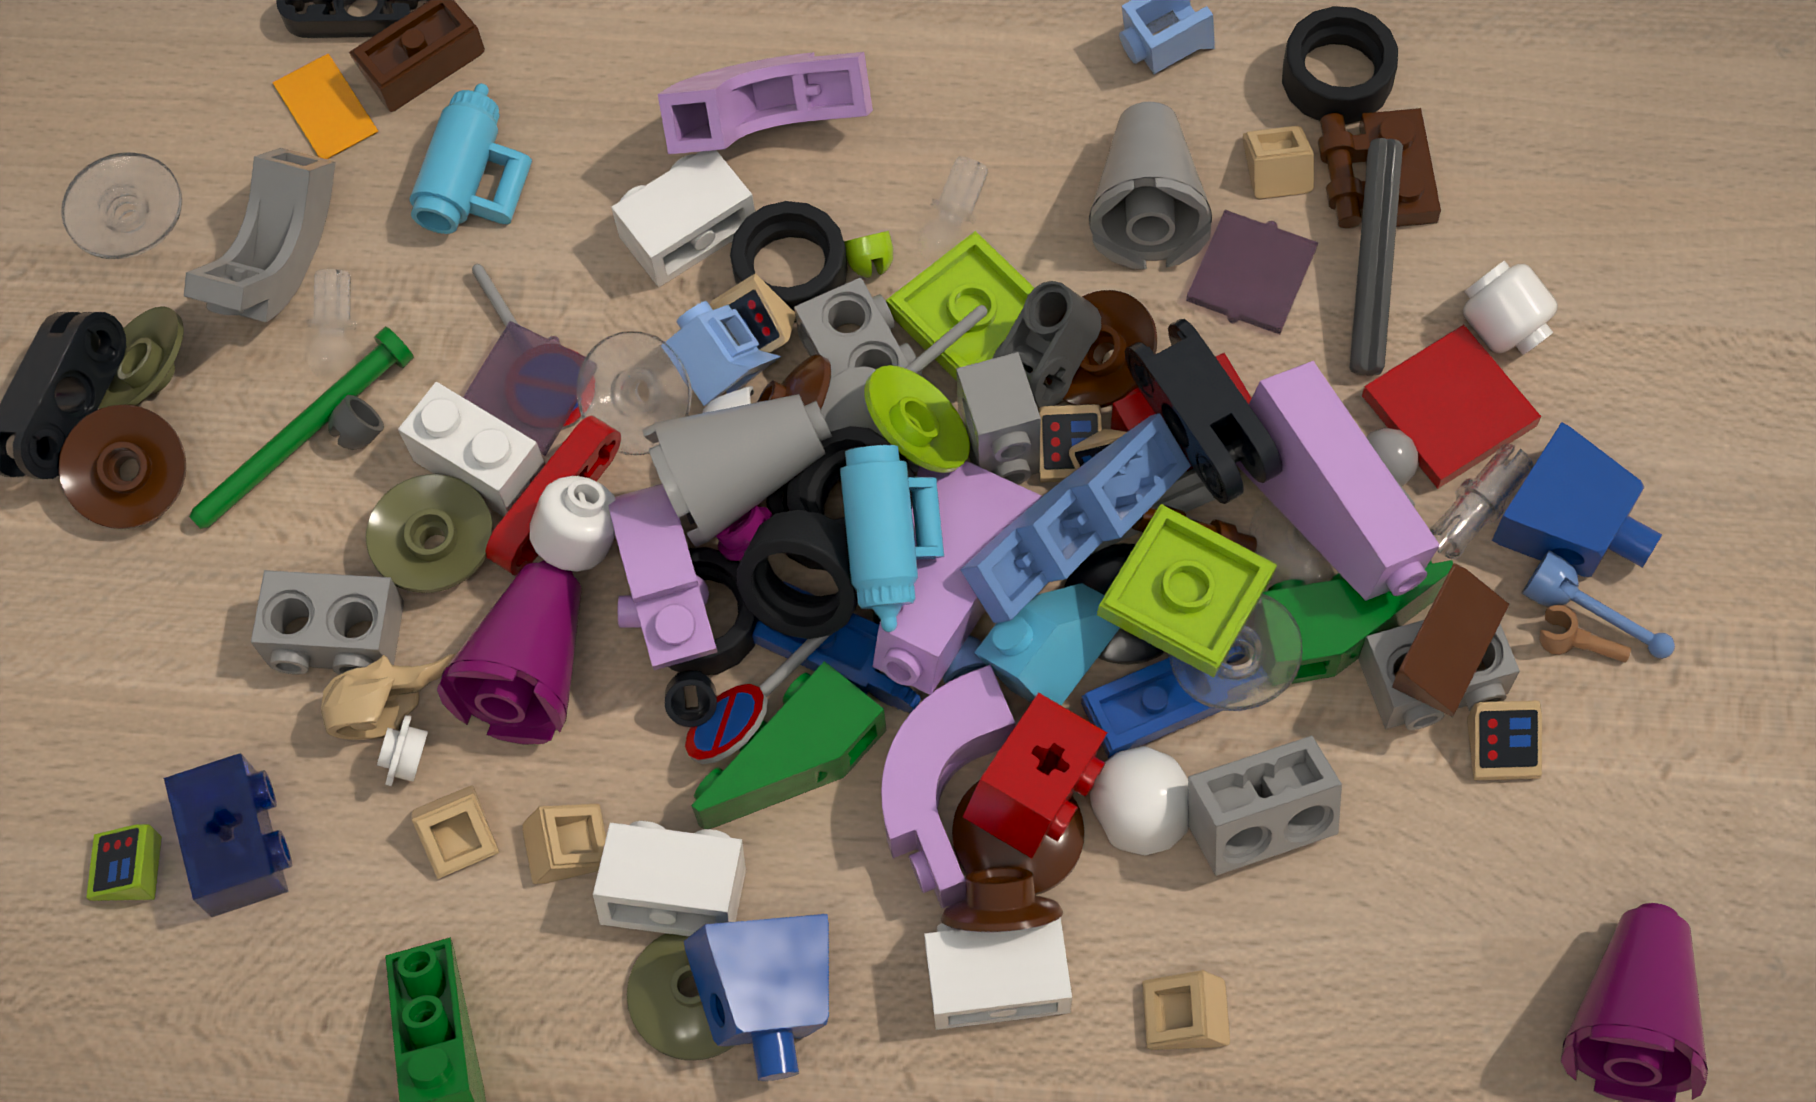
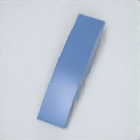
M1161 414L1149 416L1092 457L1009 524L960 569L993 623L1011 621L1048 582L1067 579L1102 542L1121 538L1191 467Z

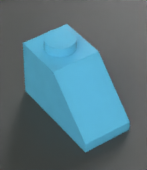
M1081 583L1036 595L1011 621L996 623L974 653L987 666L991 665L994 674L1015 694L1032 703L1039 692L1062 705L1120 627L1097 616L1099 604L1105 595Z

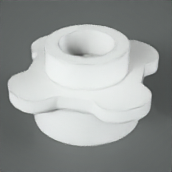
M405 715L400 731L387 728L377 766L389 769L385 785L392 786L394 777L414 782L428 731L410 727L411 716Z

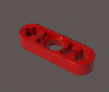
M593 415L584 418L496 526L486 546V558L514 576L518 575L525 565L533 563L538 554L535 552L530 541V522L539 498L546 486L558 478L568 476L586 477L597 482L618 452L621 443V433Z

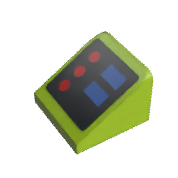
M136 824L94 834L86 898L89 901L155 900L162 836L150 824Z

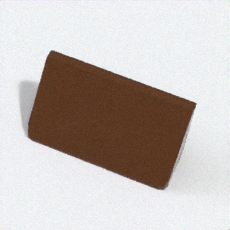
M430 0L349 53L379 99L390 112H393L481 56L485 48L478 27L454 0Z
M1453 563L1399 668L1392 688L1453 717L1510 604L1466 568Z

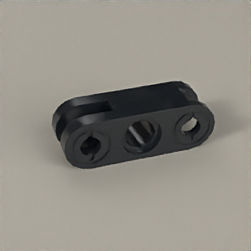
M56 312L48 316L41 324L0 403L1 476L13 478L27 475L34 479H54L59 476L60 454L66 438L83 418L98 410L124 358L127 348L126 334L122 324L115 316L107 312ZM14 435L13 458H11L6 451V443Z
M1179 319L1171 323L1168 327L1171 346L1157 354H1154L1151 348L1142 342H1135L1126 347L1124 351L1125 360L1133 380L1154 412L1161 414L1188 462L1218 502L1226 504L1244 493L1242 478L1235 464L1241 461L1250 475L1260 483H1265L1282 472L1280 454L1268 431L1190 322L1186 319Z

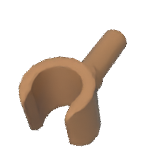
M1553 605L1546 609L1545 620L1548 623L1562 626L1568 630L1563 634H1554L1550 631L1540 630L1539 640L1547 652L1560 655L1576 647L1582 650L1587 649L1624 663L1629 659L1631 647L1591 634L1589 631L1578 628L1577 616L1570 608L1563 605Z

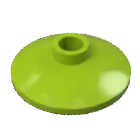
M882 366L868 377L865 383L864 396L870 416L882 433V436L891 445L898 446L900 454L920 467L938 473L953 472L964 464L970 452L969 436L960 415L940 390L917 373L899 366Z

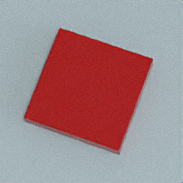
M1464 324L1364 386L1362 397L1387 428L1401 430L1413 440L1418 452V466L1437 489L1537 427L1541 419V415Z

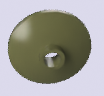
M155 307L143 312L123 328L126 334L127 348L99 409L125 404L136 406L151 393H157L168 385L175 372L174 362L180 350L184 333L183 321L178 313L169 307Z
M420 475L397 484L378 501L367 524V550L378 572L383 577H391L395 586L417 593L439 592L464 582L482 565L486 559V546L493 532V521L485 500L468 483L448 475ZM441 535L445 537V540L439 546L432 549L424 548L426 540L431 536Z
M665 933L645 948L632 968L627 987V1003L631 1019L644 1040L654 1049L667 1056L695 1061L721 1055L736 1045L718 1046L713 1040L700 996L685 997L680 993L682 981L687 977L693 976L684 946V940L689 936Z

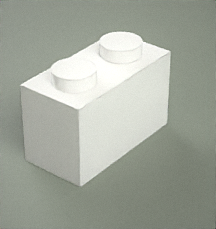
M717 150L700 151L697 154H689L682 157L671 167L670 171L646 186L640 185L632 188L621 198L620 202L611 207L619 238L658 288L732 242L735 232L745 218L755 212L752 193Z
M438 382L434 383L398 428L414 462L434 474L452 476L468 483L479 492L490 509L503 517L545 466L536 441Z
M636 821L630 825L610 823L593 891L600 925L691 936L705 924L736 922L746 873L742 839L731 838L721 831L711 829L699 830L696 833L666 830L661 825L648 821Z
M1061 917L1042 926L1014 931H965L951 928L941 923L937 926V932L924 933L936 1030L1071 1013L1072 993Z

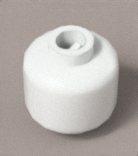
M1504 260L1464 291L1470 298L1463 308L1464 317L1494 353H1505L1516 346L1521 354L1525 355L1553 333L1546 322L1555 315L1558 303L1534 271L1526 264H1517L1510 268Z
M580 476L558 478L547 485L539 498L530 522V541L535 552L547 563L562 570L578 572L592 569L605 559L615 538L608 506L616 500L615 496L603 484Z

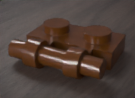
M1421 108L1362 113L1359 124L1360 134L1353 135L1346 131L1343 115L1339 113L1327 114L1321 118L1320 124L1323 136L1318 140L1321 161L1328 164L1331 181L1326 186L1328 204L1331 209L1336 210L1339 227L1353 228L1362 222L1360 209H1363L1365 181L1354 177L1352 163L1366 162L1367 167L1368 148L1371 141L1376 138L1396 139L1403 145L1396 227L1438 223L1441 207Z

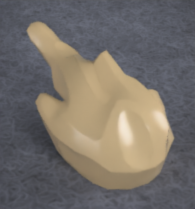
M449 654L434 663L414 667L392 665L388 658L383 655L367 667L355 668L334 677L324 689L322 697L321 715L326 732L331 736L349 740L385 738L387 728L399 729L405 715H408L418 705L419 691L430 682L442 677L444 669L456 654Z

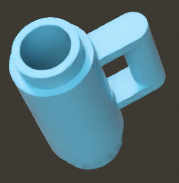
M483 83L476 85L474 91L461 90L456 92L451 98L449 106L442 110L410 196V203L413 206L411 217L417 224L430 231L441 234L454 233L458 225L467 220L469 213L499 224H510L532 164V159L524 153L495 143L498 134L499 107L492 99L487 97L489 89ZM488 161L505 166L493 201L475 196Z
M896 445L859 447L845 451L846 466L840 468L851 584L857 590L860 608L873 609L881 619L882 629L886 632H892L897 627V615L902 606L913 604L915 601L914 584L918 579L917 560L944 557L937 478L908 477L907 462L900 461L899 449ZM910 491H911V493H912V503H913V513H914V523H915V533H916V543H917V547H915V540H914V530H913L912 510H911V501H910Z

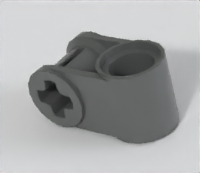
M1057 281L1043 282L1035 287L1027 296L1022 311L1006 339L995 351L993 358L1019 352L1036 406L1038 408L1056 406L1067 394L1076 371L1089 348L1098 338L1101 330L1100 313L1093 304L1063 283ZM1066 312L1064 318H1063V319L1061 320V322L1059 323L1060 318H1061V317L1064 315V313ZM1045 378L1051 379L1052 384L1047 385L1044 383Z

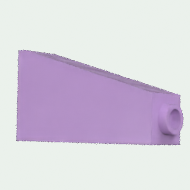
M1311 361L1261 380L1249 406L1274 441L1282 461V472L1269 481L1260 483L1250 475L1241 461L1235 464L1365 601L1388 591H1391L1394 596H1399L1418 586L1426 578L1427 572L1425 568L1440 544L1315 362Z
M965 461L957 470L949 473L933 472L919 466L917 477L937 478L944 557L917 560L918 579L914 584L916 597L914 603L902 606L897 615V627L894 631H884L881 627V621L878 629L873 667L884 672L894 682L905 686L911 685L929 695L933 693L985 611L960 569L1002 530L1042 497L968 461ZM912 507V520H913L914 540H915V547H917V543H916V533H915V523H914V513H913V507Z

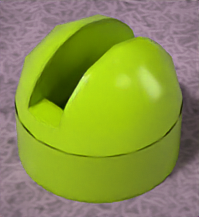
M889 231L844 241L847 261L851 269L858 275L865 278L871 277V260H873L876 270L880 275L890 268L893 261V244Z

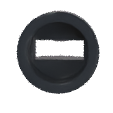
M687 670L679 672L670 680L666 687L665 710L668 716L679 725L686 727L700 726L709 721L716 711L717 692L715 685L701 671ZM685 686L696 687L697 707L686 708Z

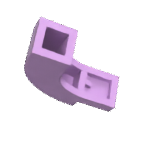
M814 52L746 62L690 77L671 85L658 94L668 154L722 150L729 147L739 138L759 130L798 122L862 117L869 115L873 111L864 52L815 56Z
M659 484L616 496V500L608 505L653 669L658 670L717 653L681 521L663 485Z
M991 665L951 680L927 696L909 714L898 730L889 749L883 770L881 787L882 810L887 842L892 857L895 858L918 849V852L909 855L915 877L923 893L934 889L941 908L966 899V881L938 814V805L942 792L951 777L964 765L1000 750L1015 728V721Z

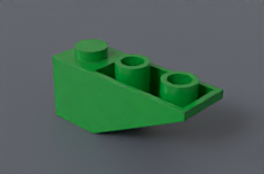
M1430 560L1425 568L1427 572L1426 578L1407 593L1394 596L1391 591H1388L1367 601L1361 597L1340 573L1333 576L1330 581L1305 584L1303 580L1291 579L1269 587L1267 591L1263 592L1258 601L1256 625L1268 675L1272 681L1270 683L1271 687L1330 678L1338 675L1359 659L1366 636L1400 627L1433 603L1453 565V560L1432 563Z
M825 661L812 675L807 672L801 674L785 692L782 699L784 704L768 723L765 720L762 721L759 729L749 741L739 748L741 752L724 770L720 767L715 768L701 781L694 794L696 801L691 805L698 825L702 829H713L844 778L887 731L884 708Z
M451 937L385 955L399 1102H486L484 1084Z

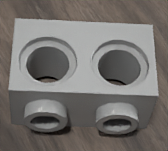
M861 277L794 307L799 338L809 356L820 354L830 361L831 377L847 368L867 366L878 369L882 366L892 365L906 368L916 359V355L908 343L899 346L894 338L891 329L895 328V323L885 299L881 294L872 297ZM844 324H856L861 327L851 333L836 331L839 326Z
M1019 352L956 368L958 414L969 436V458L971 463L1018 485L1027 481L1031 475L1039 473L1041 417Z
M264 570L251 643L267 665L276 671L287 674H304L308 672L309 667L333 669L337 674H342L355 668L367 667L383 655L394 665L404 600L391 577ZM308 617L306 625L300 631L293 634H284L290 622L297 618ZM362 621H372L371 627L365 634L356 638L346 637L350 628Z
M1424 620L1366 636L1358 660L1385 730L1403 724L1406 725L1408 730H1417L1433 725L1445 716L1443 712L1392 688L1395 680L1394 673L1399 671ZM1501 624L1482 658L1486 670L1475 672L1458 708L1467 706L1469 711H1471L1475 703L1504 701L1507 698L1506 694L1509 693L1520 670Z
M1309 736L1188 776V827L1215 876L1337 835L1339 833L1342 783L1313 736Z

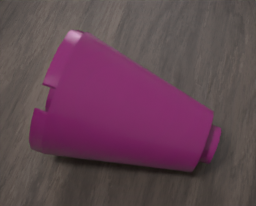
M545 560L539 563L527 564L521 569L442 673L437 692L442 704L455 718L468 725L471 715L490 724L486 735L498 740L522 745L545 744L552 740L556 730L559 733L561 732L567 719L582 594L581 585L574 577L572 571L559 569Z
M1645 903L1635 909L1626 911L1621 916L1563 1042L1561 1063L1566 1073L1575 1081H1577L1578 1070L1595 1079L1594 1092L1607 1098L1623 1102H1675L1677 1093L1692 1089L1693 1100L1701 1096L1706 1086L1708 1067L1691 928L1683 918L1678 916L1674 909L1663 904Z

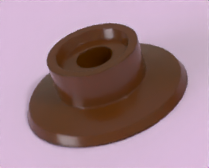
M1015 867L989 868L966 875L967 900L947 907L943 912L941 922L948 927L965 931H1014L1051 923L1063 915V910L1057 901L1035 895L1032 871Z

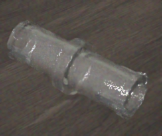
M1506 443L1501 445L1493 458L1475 478L1464 480L1457 488L1455 502L1436 524L1429 528L1440 544L1437 550L1438 553H1441L1450 542L1452 545L1446 551L1445 557L1449 559L1460 558L1464 549L1486 524L1497 522L1505 511L1504 502L1528 476L1534 466L1531 458L1522 449L1510 461L1508 458L1515 451V445Z

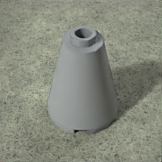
M1158 102L1137 103L1127 108L1121 114L1089 215V226L1093 234V243L1096 249L1110 261L1132 269H1147L1146 260L1158 261L1166 259V268L1180 265L1197 255L1210 240L1211 208L1175 112L1170 107Z
M799 394L656 422L642 430L644 437L653 444L660 442V444L648 450L678 518L686 515L690 525L696 523L698 528L687 532L695 547L709 542L826 453L821 441L832 437L817 401L804 405Z

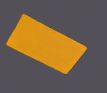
M329 53L272 82L320 158L328 159L379 132Z

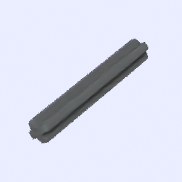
M1376 138L1371 141L1368 148L1350 356V370L1359 375H1380L1385 367L1403 152L1402 143L1396 139Z

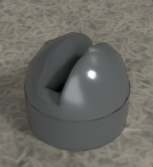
M354 395L345 396L334 408L328 419L330 435L333 437L339 436L338 445L350 450L361 449L368 445L384 429V423L378 413L369 404Z

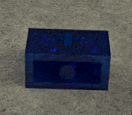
M242 753L164 778L192 898L207 914L215 917L289 892L283 870L292 867V859L282 831L280 829L273 831L268 810L277 807V801L271 780L265 770L257 772ZM234 826H236V827L234 828V830H233L234 839L228 841L229 839L232 838V829H231V828L234 827Z

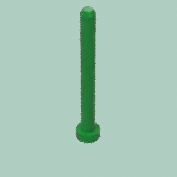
M385 326L374 336L378 345L192 508L189 516L190 519L200 529L213 525L326 425L332 411L345 396L354 395L357 397L394 363L402 369L414 359V355L405 343L388 327Z

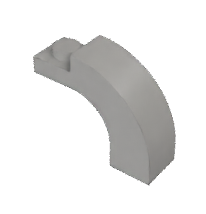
M278 148L254 156L249 201L240 231L229 250L221 258L186 272L184 297L207 302L206 308L209 311L223 315H240L267 322L279 314L300 287L319 245L328 214L336 162L284 148Z

